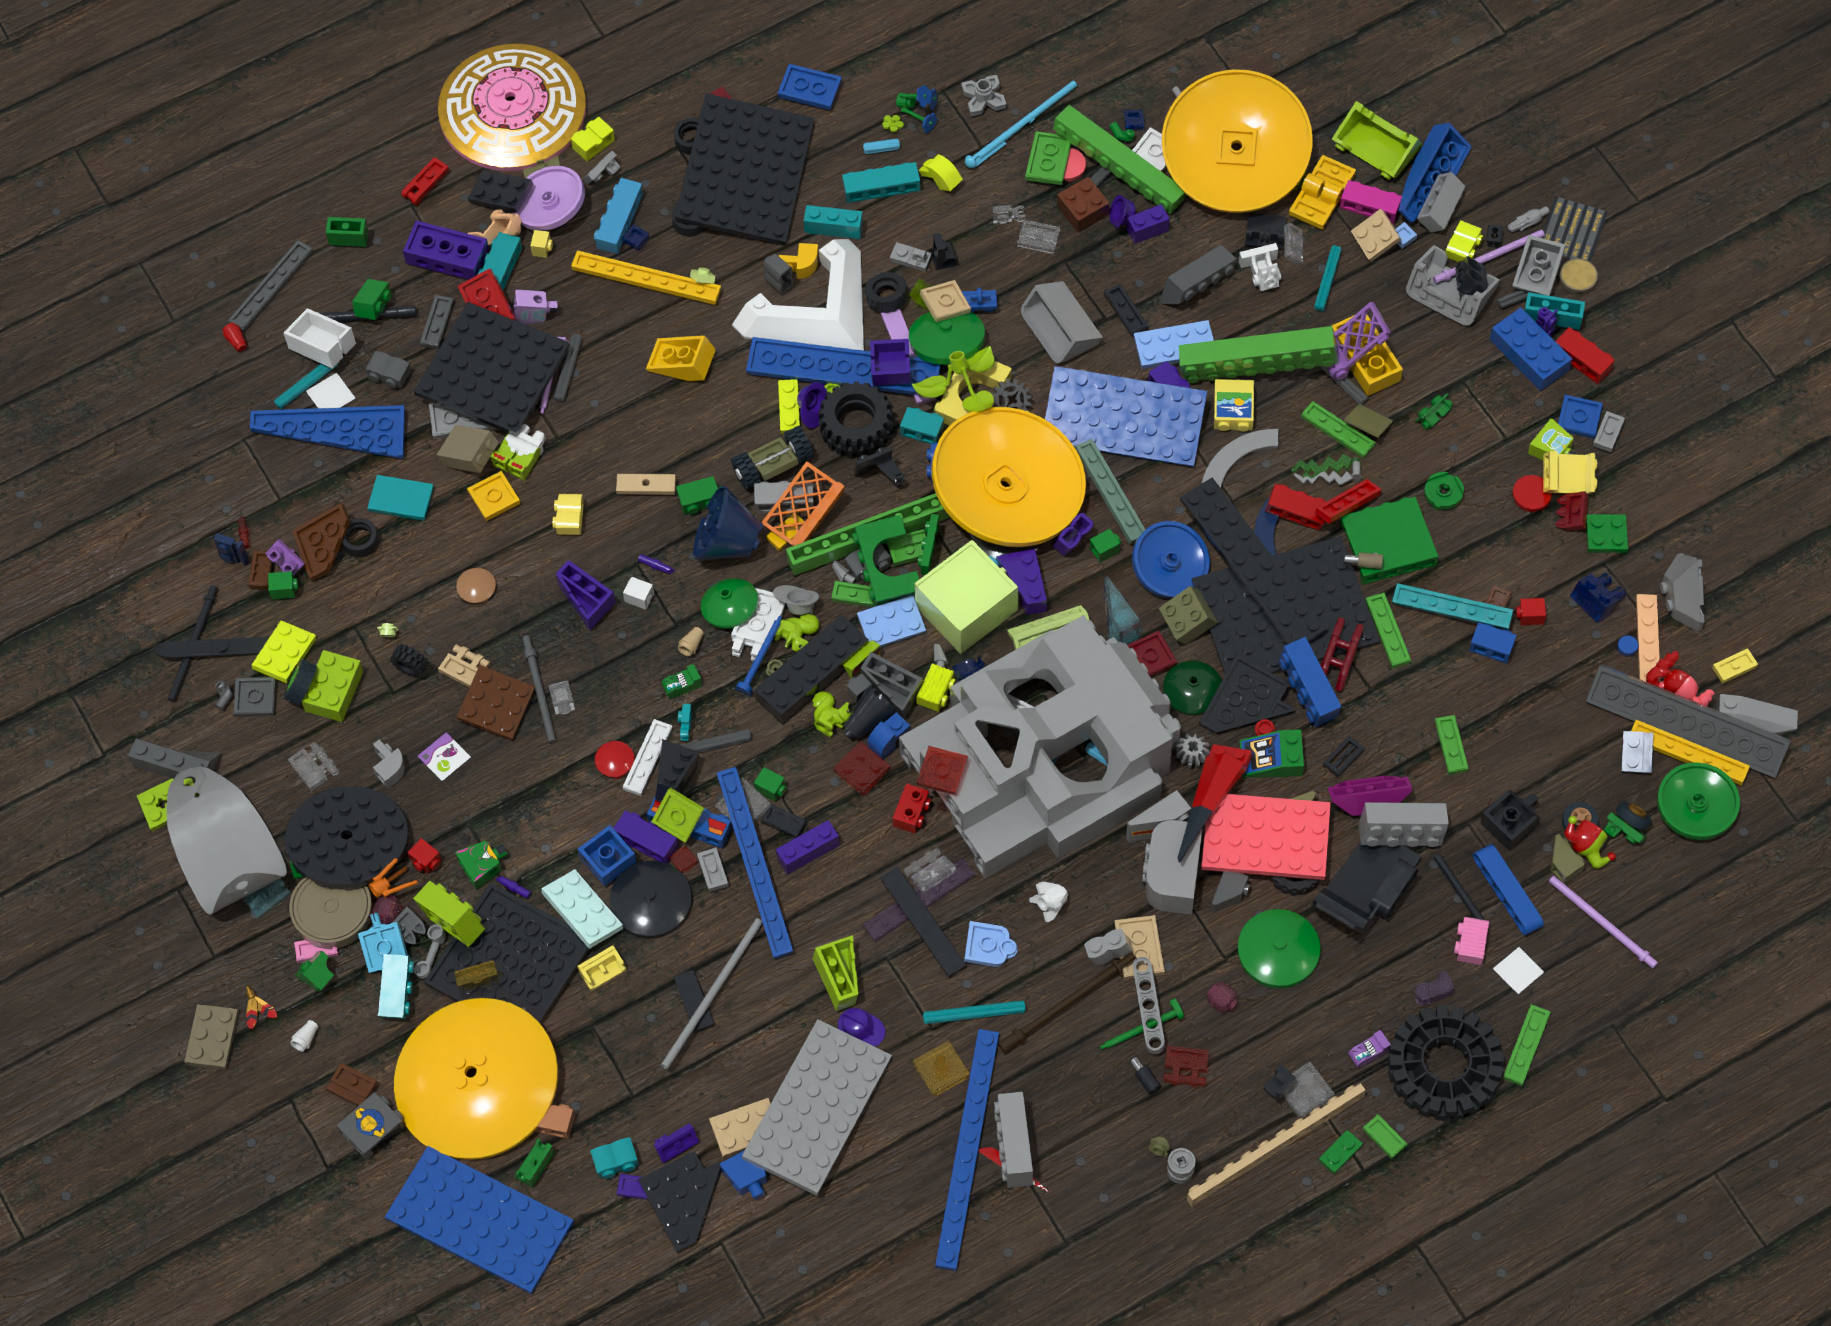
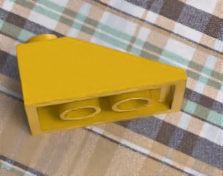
M706 336L657 338L646 370L686 381L705 380L716 349Z

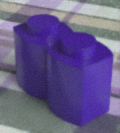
M1084 513L1077 515L1069 527L1061 532L1054 543V548L1063 556L1071 553L1078 542L1090 531L1093 521Z

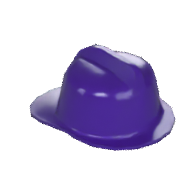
M1122 195L1116 196L1113 200L1109 215L1110 222L1116 228H1119L1120 225H1127V217L1135 215L1134 203Z
M814 382L802 388L797 395V404L801 409V419L808 428L819 426L820 404L822 400H825V395L827 394L825 386L820 382Z
M850 1008L844 1011L838 1020L839 1030L874 1047L879 1045L884 1039L885 1027L883 1023L862 1009Z

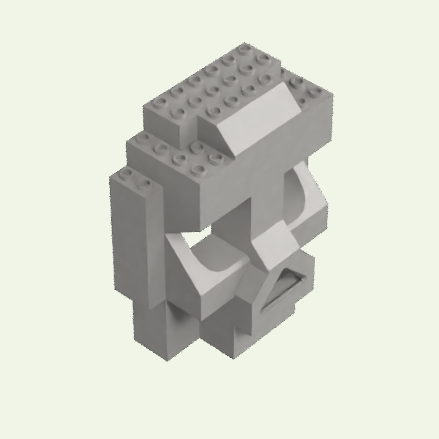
M1084 615L1056 631L1050 630L954 684L950 687L952 706L950 709L899 737L901 757L910 770L916 769L931 792L936 790L953 815V825L973 852L974 863L985 879L1045 844L1049 845L1059 859L1160 800L1162 791L1161 777L1170 772L1171 750L1179 744L1180 723L1169 714L1170 700L1168 696L1162 694L1157 681L1154 678H1150L1146 666L1143 663L1140 664L1137 660V654L1134 649L1129 648L1126 643L1117 642L1115 637L1105 641L1102 635L1099 636L1096 633L1093 622L1087 620ZM1034 678L1044 679L1058 692L1057 695L1034 708L1015 709L1006 697L1014 688ZM988 723L1009 727L1018 737L1010 768L1003 766L985 740V737L988 736ZM1090 738L1107 763V771L1103 779L1091 782H1076L1062 775L1051 760Z

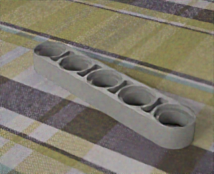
M1138 957L1133 962V973L1146 1048L1150 1053L1158 1054L1163 1051L1165 1042L1152 966L1148 958ZM1139 963L1148 965L1147 970L1144 972L1138 971L1136 967ZM1142 982H1149L1151 984V988L1147 991L1141 990L1139 986ZM1145 1001H1152L1155 1006L1147 1010L1143 1007V1003ZM1149 1020H1155L1158 1025L1156 1028L1150 1029L1146 1026V1023ZM1152 1039L1161 1041V1045L1158 1048H1152L1149 1043Z

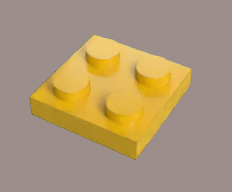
M502 471L467 488L468 493L486 521L520 504L518 496Z

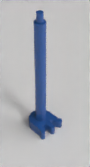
M778 616L777 620L774 621L743 682L739 681L737 683L736 691H741L742 694L745 693L749 697L752 696L753 689L749 685L781 624V616Z

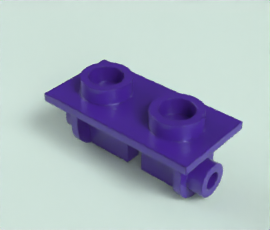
M1543 307L1538 311L1536 323L1551 337L1555 331L1554 325L1558 320L1556 318L1558 309L1551 312L1546 307Z

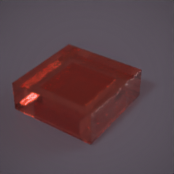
M687 846L669 856L670 861L681 873L698 864L697 859Z

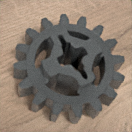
M1005 379V384L1000 381L998 382L999 388L993 387L995 393L992 395L995 407H1013L1028 411L1026 406H1031L1027 399L1032 398V396L1026 394L1029 388H1022L1023 382L1017 384V379H1013L1012 383L1009 379ZM1006 387H1014L1011 392L1003 390ZM1013 396L1012 401L1014 403L1008 404L1009 399L1007 397ZM999 397L1001 398V406L998 401Z

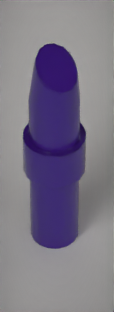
M640 554L638 558L639 562L649 565L655 570L668 574L675 571L670 566L661 563V561Z
M503 876L496 878L500 884L507 887L513 893H517L526 899L530 898L531 892L521 887L515 881H511Z

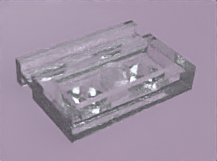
M1024 220L1017 246L1054 254L1060 235V227Z

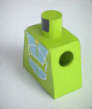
M1550 419L1533 439L1528 450V454L1543 460V454L1549 451H1558V454L1578 455L1577 452L1571 449L1574 438L1553 419Z

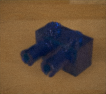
M1592 573L1577 582L1570 594L1596 622L1609 616L1617 602L1626 596L1624 589L1618 592L1622 589L1620 586L1612 591L1606 588L1607 585L1612 583L1611 576L1607 577L1608 573H1603L1597 578Z

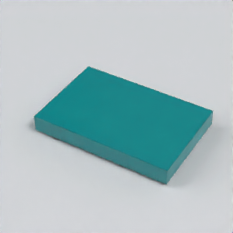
M377 475L367 509L369 512L425 521L434 485Z

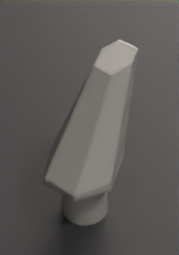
M834 561L832 568L840 582L846 581L854 584L856 578L849 574L850 571L837 561Z
M934 644V662L944 668L949 662L941 645Z

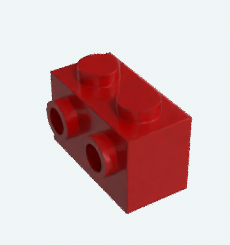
M906 783L892 817L893 827L916 834L918 827L921 828L924 823L925 817L923 814L925 810L928 811L932 799H929L928 790Z

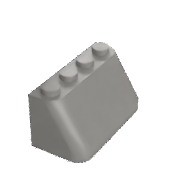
M1063 281L1035 285L1022 304V317L1055 363H1063L1097 346L1103 338Z

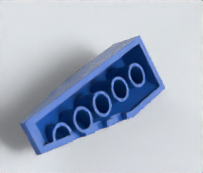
M1450 123L1433 126L1411 168L1399 207L1400 213L1410 223L1418 217L1438 175L1452 172L1456 176L1472 147Z

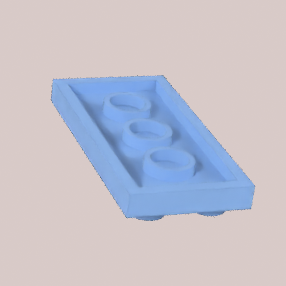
M1209 320L1134 333V341L1141 369L1158 367L1166 361L1170 364L1180 363L1179 345L1214 341Z

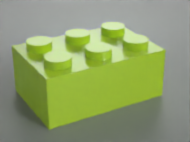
M323 650L315 675L302 700L305 712L343 722L363 674L361 661Z
M429 881L413 899L430 921L440 925L446 932L469 947L485 930L480 923L482 919L472 912L474 909L467 902L461 903L460 898L453 892L448 894L446 888L440 883L435 885Z

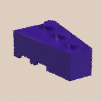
M1035 549L996 556L998 567H1003L1006 570V575L1018 586V601L1026 614L1046 612L1047 599Z
M569 560L556 573L558 586L586 626L591 630L615 604L614 592Z

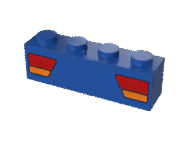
M655 798L647 813L648 822L652 821L661 804ZM704 809L690 837L723 849L732 830L731 820L725 815H715L708 809Z

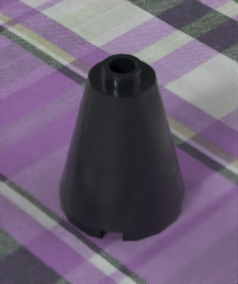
M871 685L867 687L843 725L845 728L843 733L850 740L853 738L858 740L874 730L881 721L883 723L896 713L895 708L881 694H877L875 692L876 689Z

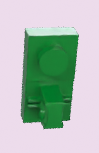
M1611 812L1608 815L1607 819H1609V822L1604 831L1610 836L1616 837L1623 830L1627 834L1625 837L1634 844L1636 842L1643 843L1647 838L1642 832L1625 823L1616 813Z

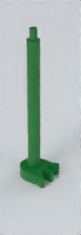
M1176 998L1169 1001L1172 1011L1160 1016L1161 1023L1174 1017L1178 1020L1184 1018L1183 1011ZM1150 1020L1146 1023L1148 1028L1158 1025L1155 1020ZM1140 1025L1106 1041L1105 1044L1100 1046L1101 1050L1106 1047L1110 1048L1144 1032L1143 1026Z

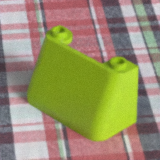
M1357 101L1332 138L1336 143L1334 145L1336 148L1343 152L1346 149L1382 171L1381 175L1388 180L1391 178L1396 179L1423 145L1418 138L1398 129L1374 114V112L1364 108V105Z

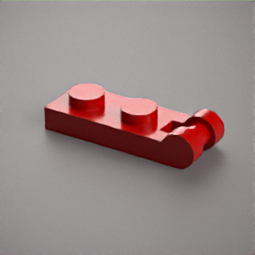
M434 157L402 190L401 196L405 199L409 198L414 205H419L422 198L449 171V166Z

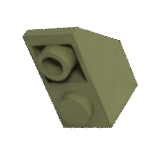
M1558 834L1553 844L1550 871L1562 883L1566 884L1583 872L1585 864L1583 858L1571 849L1569 841L1565 838L1563 839Z

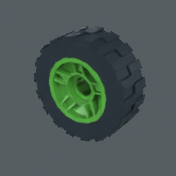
M301 659L287 685L283 699L299 705L308 691L317 666Z

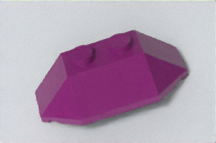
M1379 776L1349 780L1328 787L1331 801L1352 816H1361L1365 802L1400 803L1412 791L1408 777L1404 776L1401 778L1397 776Z

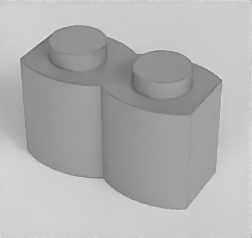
M1122 929L1112 930L1104 937L1092 938L1084 944L1088 957L1095 966L1105 965L1113 958L1124 957L1133 951L1129 938Z

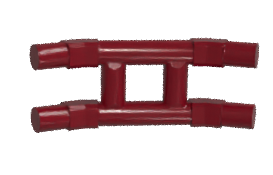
M1338 618L1321 664V668L1326 676L1330 665L1341 668L1335 687L1338 691H1343L1364 630V625L1357 624L1351 642L1339 639L1345 624V619ZM1336 646L1348 650L1344 661L1333 657Z

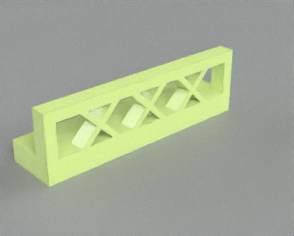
M1080 605L1008 629L1007 631L1013 640L1016 650L1050 630L1056 631L1083 615L1089 620L1087 611Z

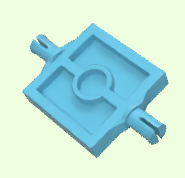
M379 913L370 915L373 927L368 931L358 933L369 973L382 970L384 954L408 956L399 922L388 925L381 924Z

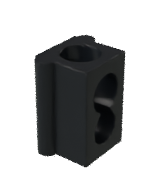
M1488 225L1487 247L1499 248V244L1502 242V226Z

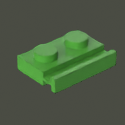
M924 529L906 533L904 538L886 542L894 566L917 561L919 555H923L924 550L921 549L922 539L926 538Z

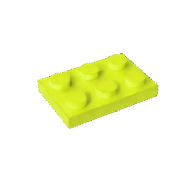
M280 621L252 663V669L288 683L301 659H304L314 644L316 635Z

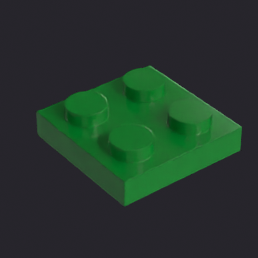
M1587 514L1588 553L1628 552L1626 515Z

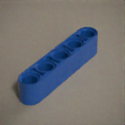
M1490 844L1474 852L1473 858L1522 934L1526 936L1543 927L1542 917L1495 846Z

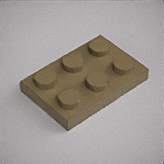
M197 1004L185 1057L186 1065L227 1070L239 1014L238 1009Z

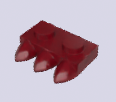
M1587 492L1569 493L1559 497L1557 502L1566 506L1556 511V514L1564 518L1559 519L1555 525L1566 529L1567 532L1586 529Z

